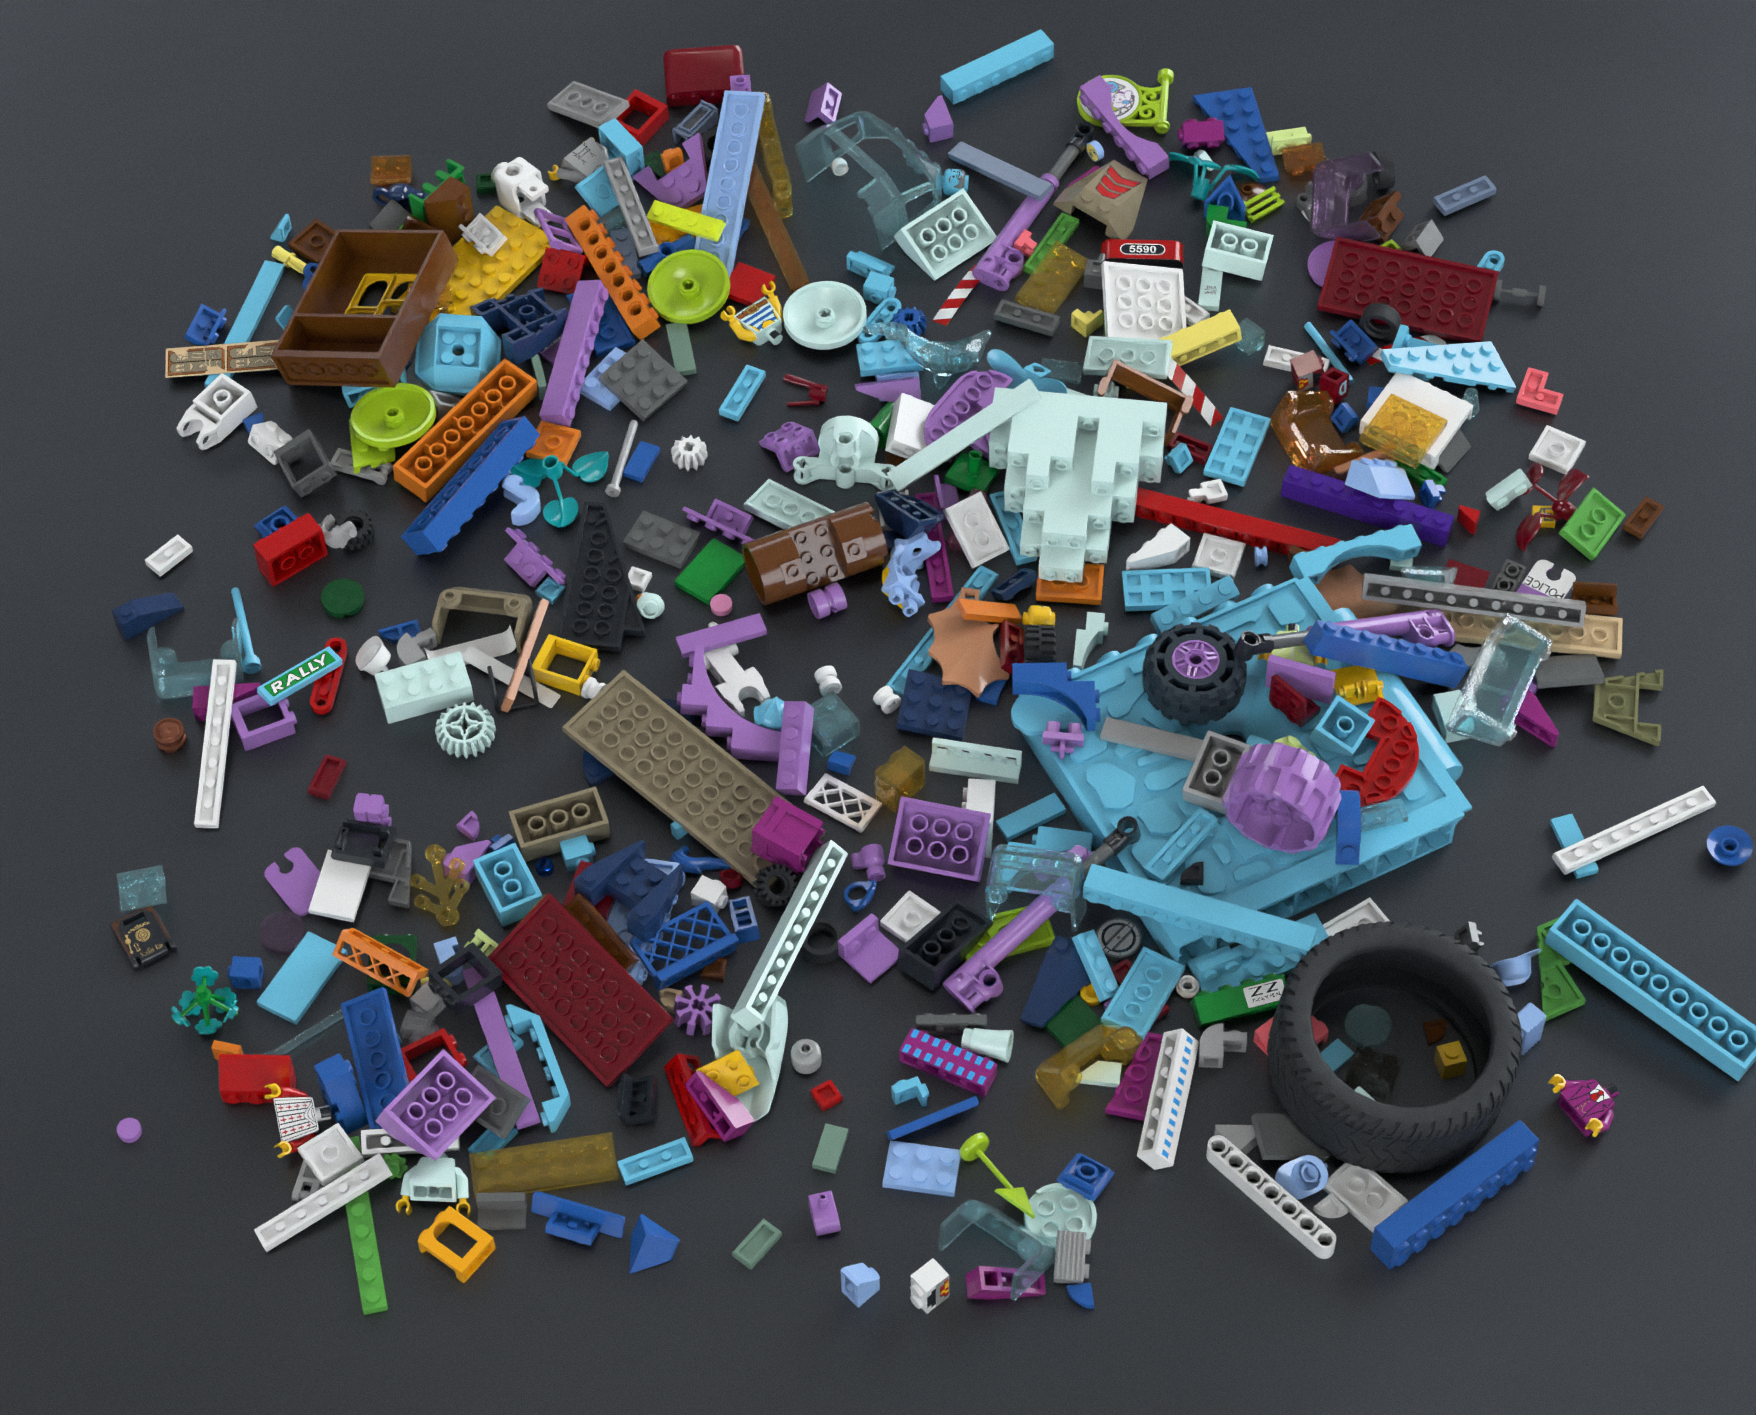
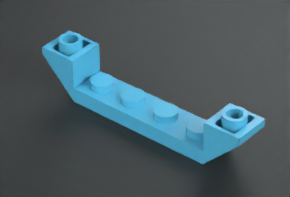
M511 1004L506 1005L508 1015H505L504 1019L508 1029L512 1028L516 1035L530 1032L532 1041L538 1042L539 1047L536 1048L540 1062L545 1061L546 1067H543L546 1079L547 1081L552 1080L554 1085L550 1087L554 1099L542 1102L543 1112L540 1113L543 1125H548L550 1132L554 1133L557 1131L571 1105L569 1092L540 1016Z

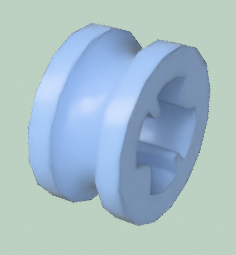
M1266 546L1262 549H1258V547L1254 549L1256 567L1260 564L1264 566L1268 564Z

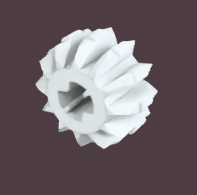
M692 435L689 438L682 436L681 441L675 440L674 446L671 449L674 464H678L679 469L686 467L687 471L690 468L697 470L698 465L704 466L708 456L705 442H701L699 437L693 439Z

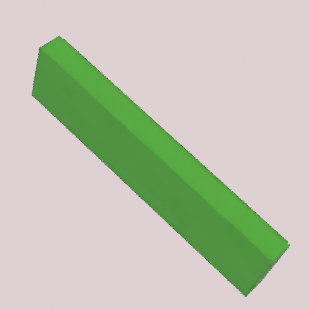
M1062 212L1024 264L1023 272L1041 279L1080 225V219Z

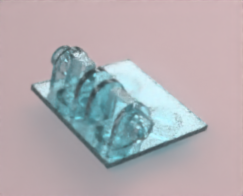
M162 865L117 874L121 912L167 903L166 879Z

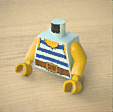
M773 281L769 282L771 290H767L765 284L761 288L763 294L768 295V299L764 296L736 315L735 309L732 306L726 308L730 315H727L724 310L721 312V318L724 321L730 322L729 326L739 339L753 342L756 345H762L767 341L777 345L782 341L783 336L780 333L784 320L783 312L777 295L774 296L773 293L776 288Z

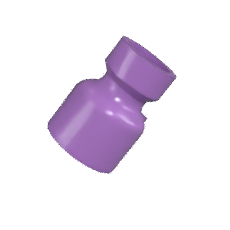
M866 845L859 853L850 855L853 869L868 868L866 871L868 880L878 882L886 877L885 869L882 867L885 857L881 845Z

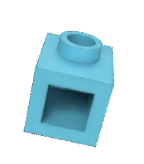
M871 271L863 285L864 299L880 304L886 298H894L896 294L894 278Z
M586 834L560 842L561 855L567 872L577 870L580 860L594 863L595 847L593 842H588Z

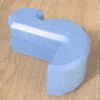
M508 475L502 480V487L504 488V497L517 504L511 512L512 524L517 526L527 525L535 520L541 511L539 493L534 487L524 485L522 477Z

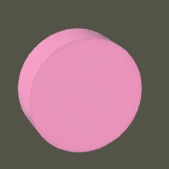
M725 594L714 596L710 602L712 613L717 616L728 615L732 611L731 598Z

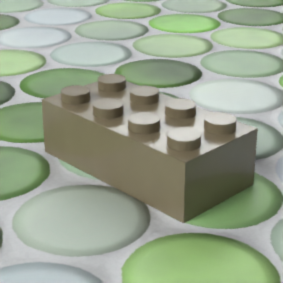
M596 786L509 811L511 827L525 862L561 852V841L586 834L589 843L611 837L609 821Z

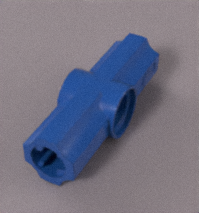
M686 234L672 243H661L659 245V252L652 253L637 262L641 275L649 277L653 269L664 258L679 251L694 249L696 241L691 234Z

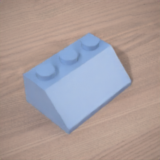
M1363 457L1361 460L1351 461L1345 485L1378 498L1415 499V494L1403 468L1396 466L1397 462L1389 459L1383 461L1376 458L1371 460Z

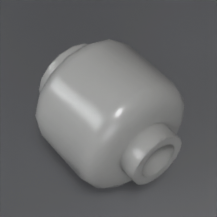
M801 1039L792 1046L791 1062L794 1069L802 1074H811L817 1071L821 1065L822 1058L821 1048L815 1041Z

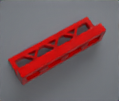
M677 1053L664 1066L692 1146L700 1147L708 1138L722 1139L716 1130H712L708 1118L685 1087V1084L696 1072V1069L702 1067L699 1056ZM688 1063L693 1064L695 1071L689 1067Z

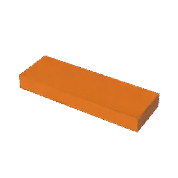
M959 599L956 603L962 618L966 620L1002 623L1004 620H1007L1017 625H1020L1022 617L1015 604Z

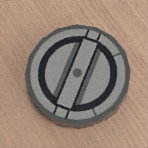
M1114 918L1107 920L1096 931V936L1106 958L1111 961L1130 960L1137 955L1141 948L1142 936L1140 930L1133 922L1127 919Z

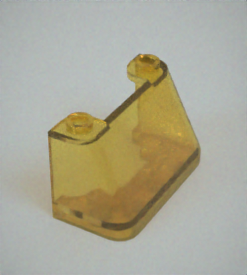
M1099 1024L1042 1062L1035 1073L1036 1080L1060 1110L1069 1104L1068 1096L1071 1090L1076 1088L1081 1082L1082 1073L1079 1069L1081 1066L1100 1053L1107 1062L1117 1059L1123 1065H1126L1134 1059V1055H1136L1143 1040L1131 1027Z

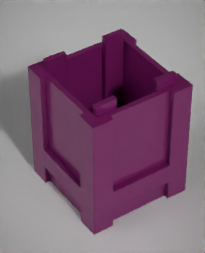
M775 796L766 812L752 829L753 837L750 851L772 864L785 865L786 869L790 868L792 870L790 874H795L798 877L800 873L804 874V866L814 851L823 845L820 839L825 831L822 829L823 821Z

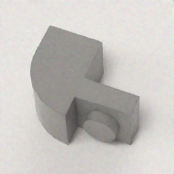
M431 628L419 632L413 638L408 633H405L399 639L397 654L400 667L427 660L424 654L426 653L425 649L430 651L438 646L435 632Z
M1223 1023L1207 1028L1200 1038L1198 1066L1203 1068H1222L1224 1052H1246L1247 1032L1237 1030L1223 1032Z

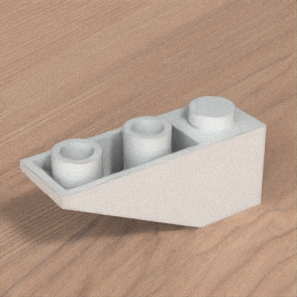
M1171 523L1165 529L1159 530L1151 541H1146L1138 552L1132 553L1127 558L1126 571L1151 570L1176 563L1189 551L1190 537Z

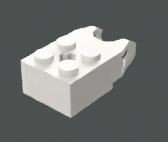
M222 373L193 400L194 404L186 410L176 429L182 437L200 431L196 443L199 449L205 450L220 443L243 422V419L247 418L258 407L249 390ZM190 422L187 429L183 431L185 424ZM209 436L207 442L203 444L204 438Z

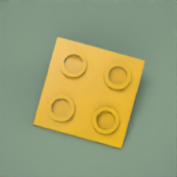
M1356 665L1329 670L1336 673L1334 684L1336 695H1339L1353 706L1375 702L1378 696L1385 699L1381 690L1384 689L1383 681H1378L1374 669Z
M739 1049L696 1069V1071L705 1074L734 1097L760 1084L754 1075L755 1071L752 1065L747 1064Z

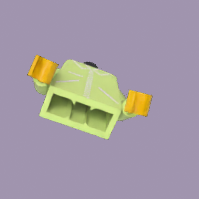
M1290 623L1286 626V631H1278L1277 634L1298 632L1300 627L1298 624ZM1306 645L1274 649L1271 653L1259 654L1257 656V660L1263 659L1267 660V662L1270 655H1275L1313 666V663L1314 666H1317L1318 663L1327 665V658L1311 655Z

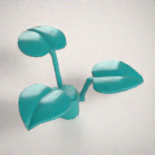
M1169 152L1168 154L1169 161H1186L1194 165L1193 189L1190 196L1205 201L1209 190L1213 191L1215 184L1226 170H1232L1247 175L1256 182L1259 181V176L1254 170L1240 165L1226 164L1214 181L1209 184L1210 180L1204 178L1207 167L1220 170L1221 166L1195 156H1186L1176 152ZM1198 165L1203 166L1201 177H1198Z
M602 451L582 456L574 462L573 470L567 467L563 461L559 462V459L554 455H549L543 460L527 459L521 461L510 470L511 475L522 477L524 485L534 488L540 485L541 479H545L546 475L553 480L559 500L549 502L544 507L543 516L550 525L560 528L571 524L579 512L578 503L574 498L568 497L563 499L557 479L562 476L563 469L574 477L580 476L584 482H595L605 475L609 454L608 451Z

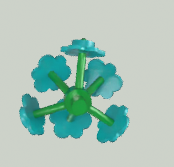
M198 966L194 968V974L191 975V980L196 981L197 991L193 993L189 990L184 991L182 999L178 1001L179 1006L182 1007V1012L173 1006L171 1010L174 1014L171 1016L175 1023H178L180 1026L184 1024L188 1027L191 1024L185 1016L191 1014L198 1015L200 1014V1009H203L204 1019L195 1025V1029L198 1030L199 1034L209 1035L221 1028L222 1022L217 1021L216 1018H209L208 1006L210 1004L216 1006L218 1013L228 1012L223 1020V1023H225L228 1018L232 1020L234 1016L238 1015L239 1007L235 1006L238 1000H236V994L231 992L229 987L218 988L214 994H211V991L206 986L214 985V980L218 979V972L212 971L210 966Z

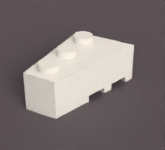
M968 779V788L963 787V801L967 802H962V808L991 814L985 858H991L996 780Z

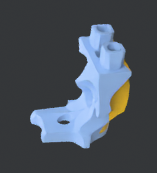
M924 531L910 539L903 540L897 538L894 540L895 545L890 552V561L882 571L883 586L881 591L889 597V601L893 605H898L907 617L915 614L918 608L925 604L922 595L918 593L920 583L917 581L918 576L915 574L916 569L920 570L923 568V561L941 548V543L929 540ZM915 548H921L918 552L913 551Z

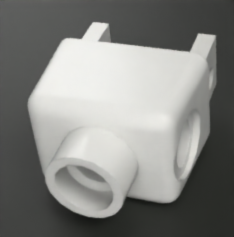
M517 157L509 163L502 162L498 164L491 173V180L496 185L499 204L516 217L523 220L527 219L535 227L540 228L541 225L534 215V210L540 208L551 213L544 207L546 205L545 193L549 189L542 181L541 172L521 157ZM518 197L524 198V201L519 203Z

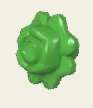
M392 1153L391 1156L389 1154L384 1155L383 1159L392 1173V1176L389 1178H401L408 1169V1166L405 1164L406 1159L399 1157L397 1153Z

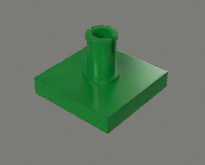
M970 451L969 454L962 452L945 475L944 483L973 494L981 491L984 496L1000 474L1001 469L989 467V462L981 459L982 454L979 451Z

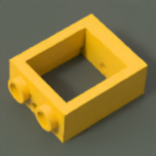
M549 634L532 664L535 681L581 696L583 685L592 676L593 672H597L600 666V659H598L597 649ZM556 653L586 663L578 680L548 671Z

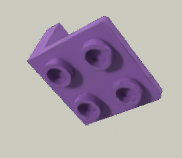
M795 422L784 423L780 429L766 434L759 441L760 446L776 452L781 467L785 472L794 469L793 461L797 457H813L820 453L813 430Z
M872 913L838 940L839 956L869 983L875 981L898 962L899 949L879 931L878 918Z

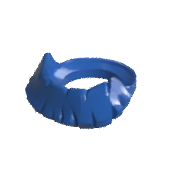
M868 880L867 882L858 881L850 884L845 889L844 901L851 907L853 912H859L870 903L876 889V882L874 880ZM855 887H863L867 892L863 899L858 900L850 899L848 894Z

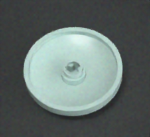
M820 281L801 287L789 297L784 306L783 319L785 329L794 341L808 348L827 350L844 346L857 338L865 327L867 313L865 302L855 289L839 282Z

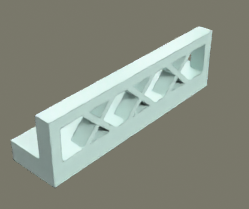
M933 737L929 771L1018 784L1022 766V751Z

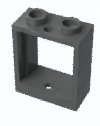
M310 429L274 451L289 483L301 498L337 475L318 438ZM315 449L323 465L298 481L290 465Z

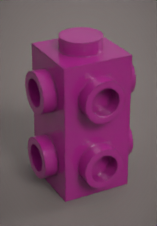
M1207 118L1202 122H1197V119L1185 120V123H1182L1180 129L1177 130L1178 141H1181V147H1187L1190 150L1206 145L1207 148L1219 147L1225 140L1223 120L1217 121V118Z

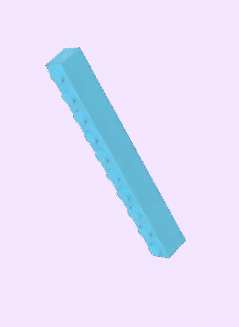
M1091 864L1083 885V898L1092 903L1105 904L1116 910L1122 909L1132 912L1137 916L1153 918L1161 923L1167 922L1177 925L1182 929L1195 930L1206 936L1219 937L1227 942H1236L1251 949L1264 950L1271 955H1281L1296 962H1299L1313 948L1317 928L1096 864Z

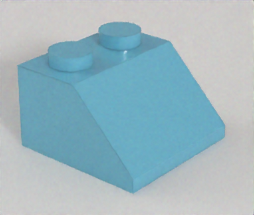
M1337 695L1308 739L1327 752L1352 756L1376 720Z

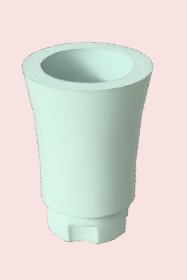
M965 1028L961 1048H967L973 1054L995 1058L1008 1063L1013 1048V1030Z

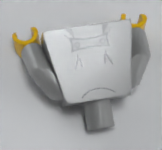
M590 137L564 157L561 168H558L557 165L552 166L553 172H547L550 180L556 181L561 178L580 183L603 166V161L609 160L607 148Z

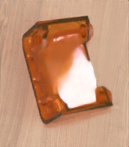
M1287 391L1271 416V426L1293 464L1319 474L1334 471V467L1361 457L1365 453L1357 442H1349L1345 446L1329 420L1334 409V403L1327 391Z

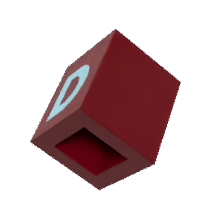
M1331 367L1320 376L1319 398L1336 405L1348 396V373Z

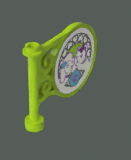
M1167 68L1159 70L1157 80L1161 86L1154 88L1139 86L1123 76H1101L1111 88L1112 108L1115 116L1123 126L1154 127L1158 134H1166L1169 131L1170 123L1166 120L1169 85L1173 83L1174 79L1172 70ZM1079 91L1077 95V108L1080 115L1087 122L1102 127V123L1099 119H1094L1088 106L1085 107L1081 103ZM1156 94H1160V99H1159V100H1156V99H1157V95H1156ZM1139 115V118L1142 120H1135V118Z

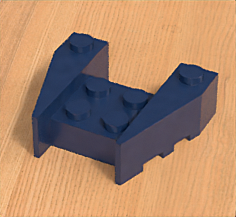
M542 287L527 290L528 294L515 297L514 294L506 295L507 299L496 301L495 298H491L470 307L471 316H482L494 332L505 327L510 330L502 334L505 356L515 365L534 357L563 334L568 317L567 308L564 307L557 311L553 310L546 304Z
M640 840L588 866L574 879L575 896L578 893H582L594 907L606 895H609L631 909L627 914V930L630 934L646 943L661 929L666 914L669 913L671 904L683 885V865L679 864L667 875L645 860V841Z

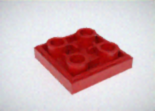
M739 262L730 275L728 298L750 306L766 296L761 290L762 285L765 284L766 289L770 290L769 282H775L776 276Z

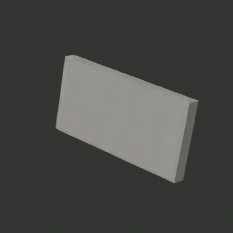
M576 81L570 83L547 103L549 110L597 128L617 118L630 107L628 100Z

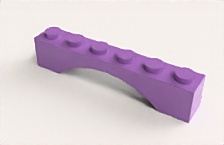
M1100 75L1080 86L1079 98L1081 103L1085 107L1088 106L1095 120L1099 119L1107 134L1110 133L1116 145L1124 149L1127 158L1130 161H1134L1141 175L1145 174L1150 180L1169 168V156L1158 143L1135 136L1119 122L1111 104V88Z

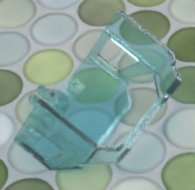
M856 111L854 114L818 127L795 144L803 177L807 183L827 167L830 168L833 160L840 158L845 153L874 177L873 180L857 191V195L860 199L864 198L870 206L867 210L871 214L881 251L896 240L893 236L901 228L941 203L943 183L941 167L936 162L930 161L927 154L923 150L919 151L910 139L904 138L897 127L893 128L889 123L868 111ZM856 123L858 134L852 139H849L840 131ZM889 138L903 150L906 164L909 167H914L917 174L924 173L929 181L900 193L887 172L856 144L863 139ZM830 139L833 140L840 147L834 153L831 147ZM931 190L933 201L908 220L905 204Z

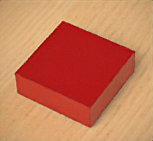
M831 1079L810 1090L811 1096L822 1112L843 1101V1096Z

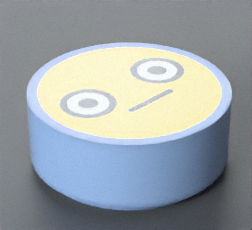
M1093 140L1086 145L1087 153L1093 161L1097 162L1104 157V150L1098 141Z

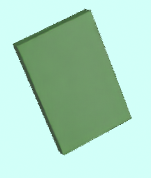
M1593 487L1562 527L1559 534L1592 561L1620 525L1626 514Z

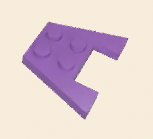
M699 132L682 143L690 157L688 161L657 180L649 166L632 177L663 203L685 209L705 196L708 174L702 135Z

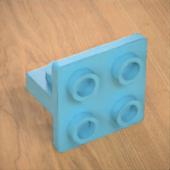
M1227 945L1191 959L1187 963L1202 991L1209 990L1212 993L1218 991V987L1231 984L1232 987L1241 985V981L1247 980L1241 968L1242 953L1239 948L1231 950L1230 946Z

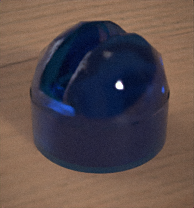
M543 856L536 861L535 867L538 875L547 877L553 873L554 864L550 858Z

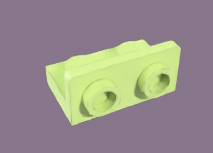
M1306 127L1266 132L1273 155L1311 150L1312 136L1310 133H1307Z

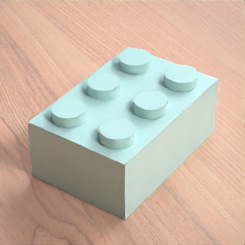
M1213 220L1202 266L1262 281L1274 235Z

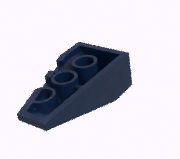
M1058 935L1055 936L1020 1018L1021 1022L1043 1028L1061 1011V1007L1067 1001L1073 1000L1081 988L1087 987L1091 983L1072 939Z

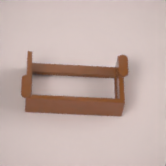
M1114 359L1105 377L1100 381L1097 397L1104 396L1112 379L1156 402L1167 403V408L1175 411L1167 433H1164V445L1167 446L1175 435L1183 414H1188L1193 403V397L1187 396Z

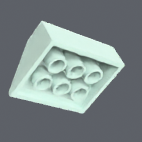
M963 188L901 228L893 237L905 254L935 281L992 244L997 236Z

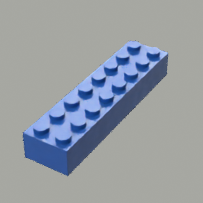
M522 416L501 421L400 536L416 555H428L433 552L439 553L443 551L448 545V540L460 532L461 525L473 517L472 513L475 509L481 507L486 502L485 498L488 494L493 493L498 488V483L511 473L510 469L522 461L524 458L523 454L535 446V441L540 434L528 419Z
M1518 1120L1375 1226L1370 1247L1371 1251L1389 1270L1396 1265L1398 1267L1403 1265L1408 1260L1410 1254L1414 1251L1416 1253L1420 1252L1430 1239L1439 1238L1444 1233L1445 1228L1451 1224L1454 1226L1459 1223L1465 1213L1475 1211L1485 1198L1488 1197L1490 1199L1494 1197L1501 1186L1511 1184L1520 1172L1530 1170L1535 1164L1534 1160L1538 1153L1537 1148L1540 1140L1521 1120Z

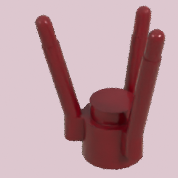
M786 374L783 377L784 381L810 388L809 397L812 398V400L788 402L787 406H819L820 401H826L828 385L814 383L790 374Z

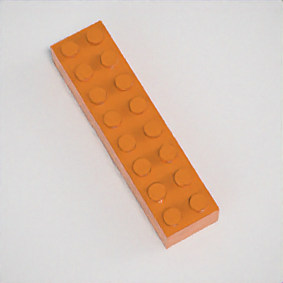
M504 358L393 465L394 480L427 503L457 473L501 421L513 419L537 396V380Z

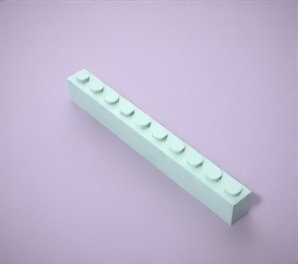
M832 840L816 849L730 1016L747 1031L764 1021L848 855L846 851Z

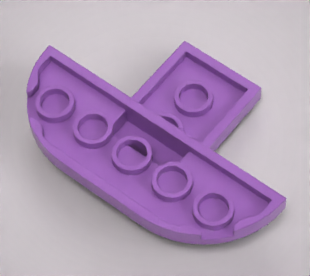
M977 370L961 376L929 412L924 424L926 445H930L992 404L995 387L1008 388L1013 379L1006 374L994 370H989L988 372H977ZM990 432L970 445L974 450L981 452L988 460Z

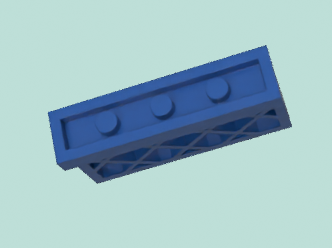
M706 901L664 923L661 929L647 941L654 944L652 953L640 949L638 945L643 941L638 938L630 941V946L653 978V985L659 992L715 962L716 959L723 958L736 951L739 939L734 933H730L709 901ZM706 909L711 916L710 922L696 919L697 914ZM683 921L692 923L691 932L677 929L678 924ZM695 924L708 927L707 936L693 933ZM711 928L720 930L724 937L720 939L709 937ZM663 931L672 933V941L658 940V935ZM675 935L688 937L687 946L675 944ZM691 939L705 941L704 947L701 949L691 948ZM656 945L670 948L668 957L654 954ZM672 949L686 952L685 957L680 960L670 958ZM652 959L666 962L665 968L656 972L651 965Z

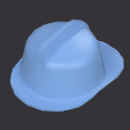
M1535 949L1515 958L1495 962L1490 967L1496 971L1506 987L1522 984L1530 977L1531 957L1541 952V949Z
M1304 1155L1281 1166L1276 1173L1275 1181L1296 1200L1303 1199L1319 1192L1326 1186L1328 1182V1165L1316 1156Z

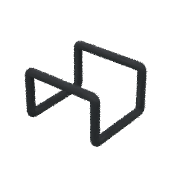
M530 658L527 663L528 672H524V675L530 676L534 701L512 705L510 710L535 706L539 703ZM488 666L487 670L494 707L497 712H502L501 707L499 708L495 682L500 680L493 677L492 667Z

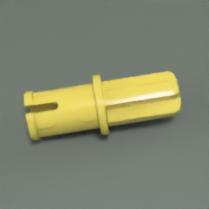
M276 246L272 250L273 258L281 261L286 268L291 267L303 274L304 267L307 264L298 259L295 253H290L281 246Z

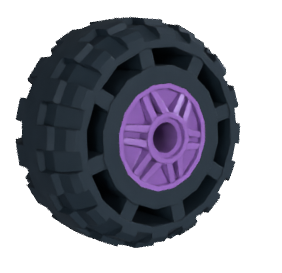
M1191 622L1190 625H1183L1181 623L1173 626L1171 631L1165 630L1158 635L1146 651L1142 671L1144 693H1147L1148 701L1156 710H1161V714L1169 720L1176 719L1179 720V724L1184 725L1197 723L1198 726L1207 725L1210 720L1216 722L1224 718L1227 712L1230 713L1234 710L1244 694L1247 679V663L1234 655L1233 650L1237 643H1235L1233 637L1227 632H1220V629L1211 624L1204 626L1200 625V622Z

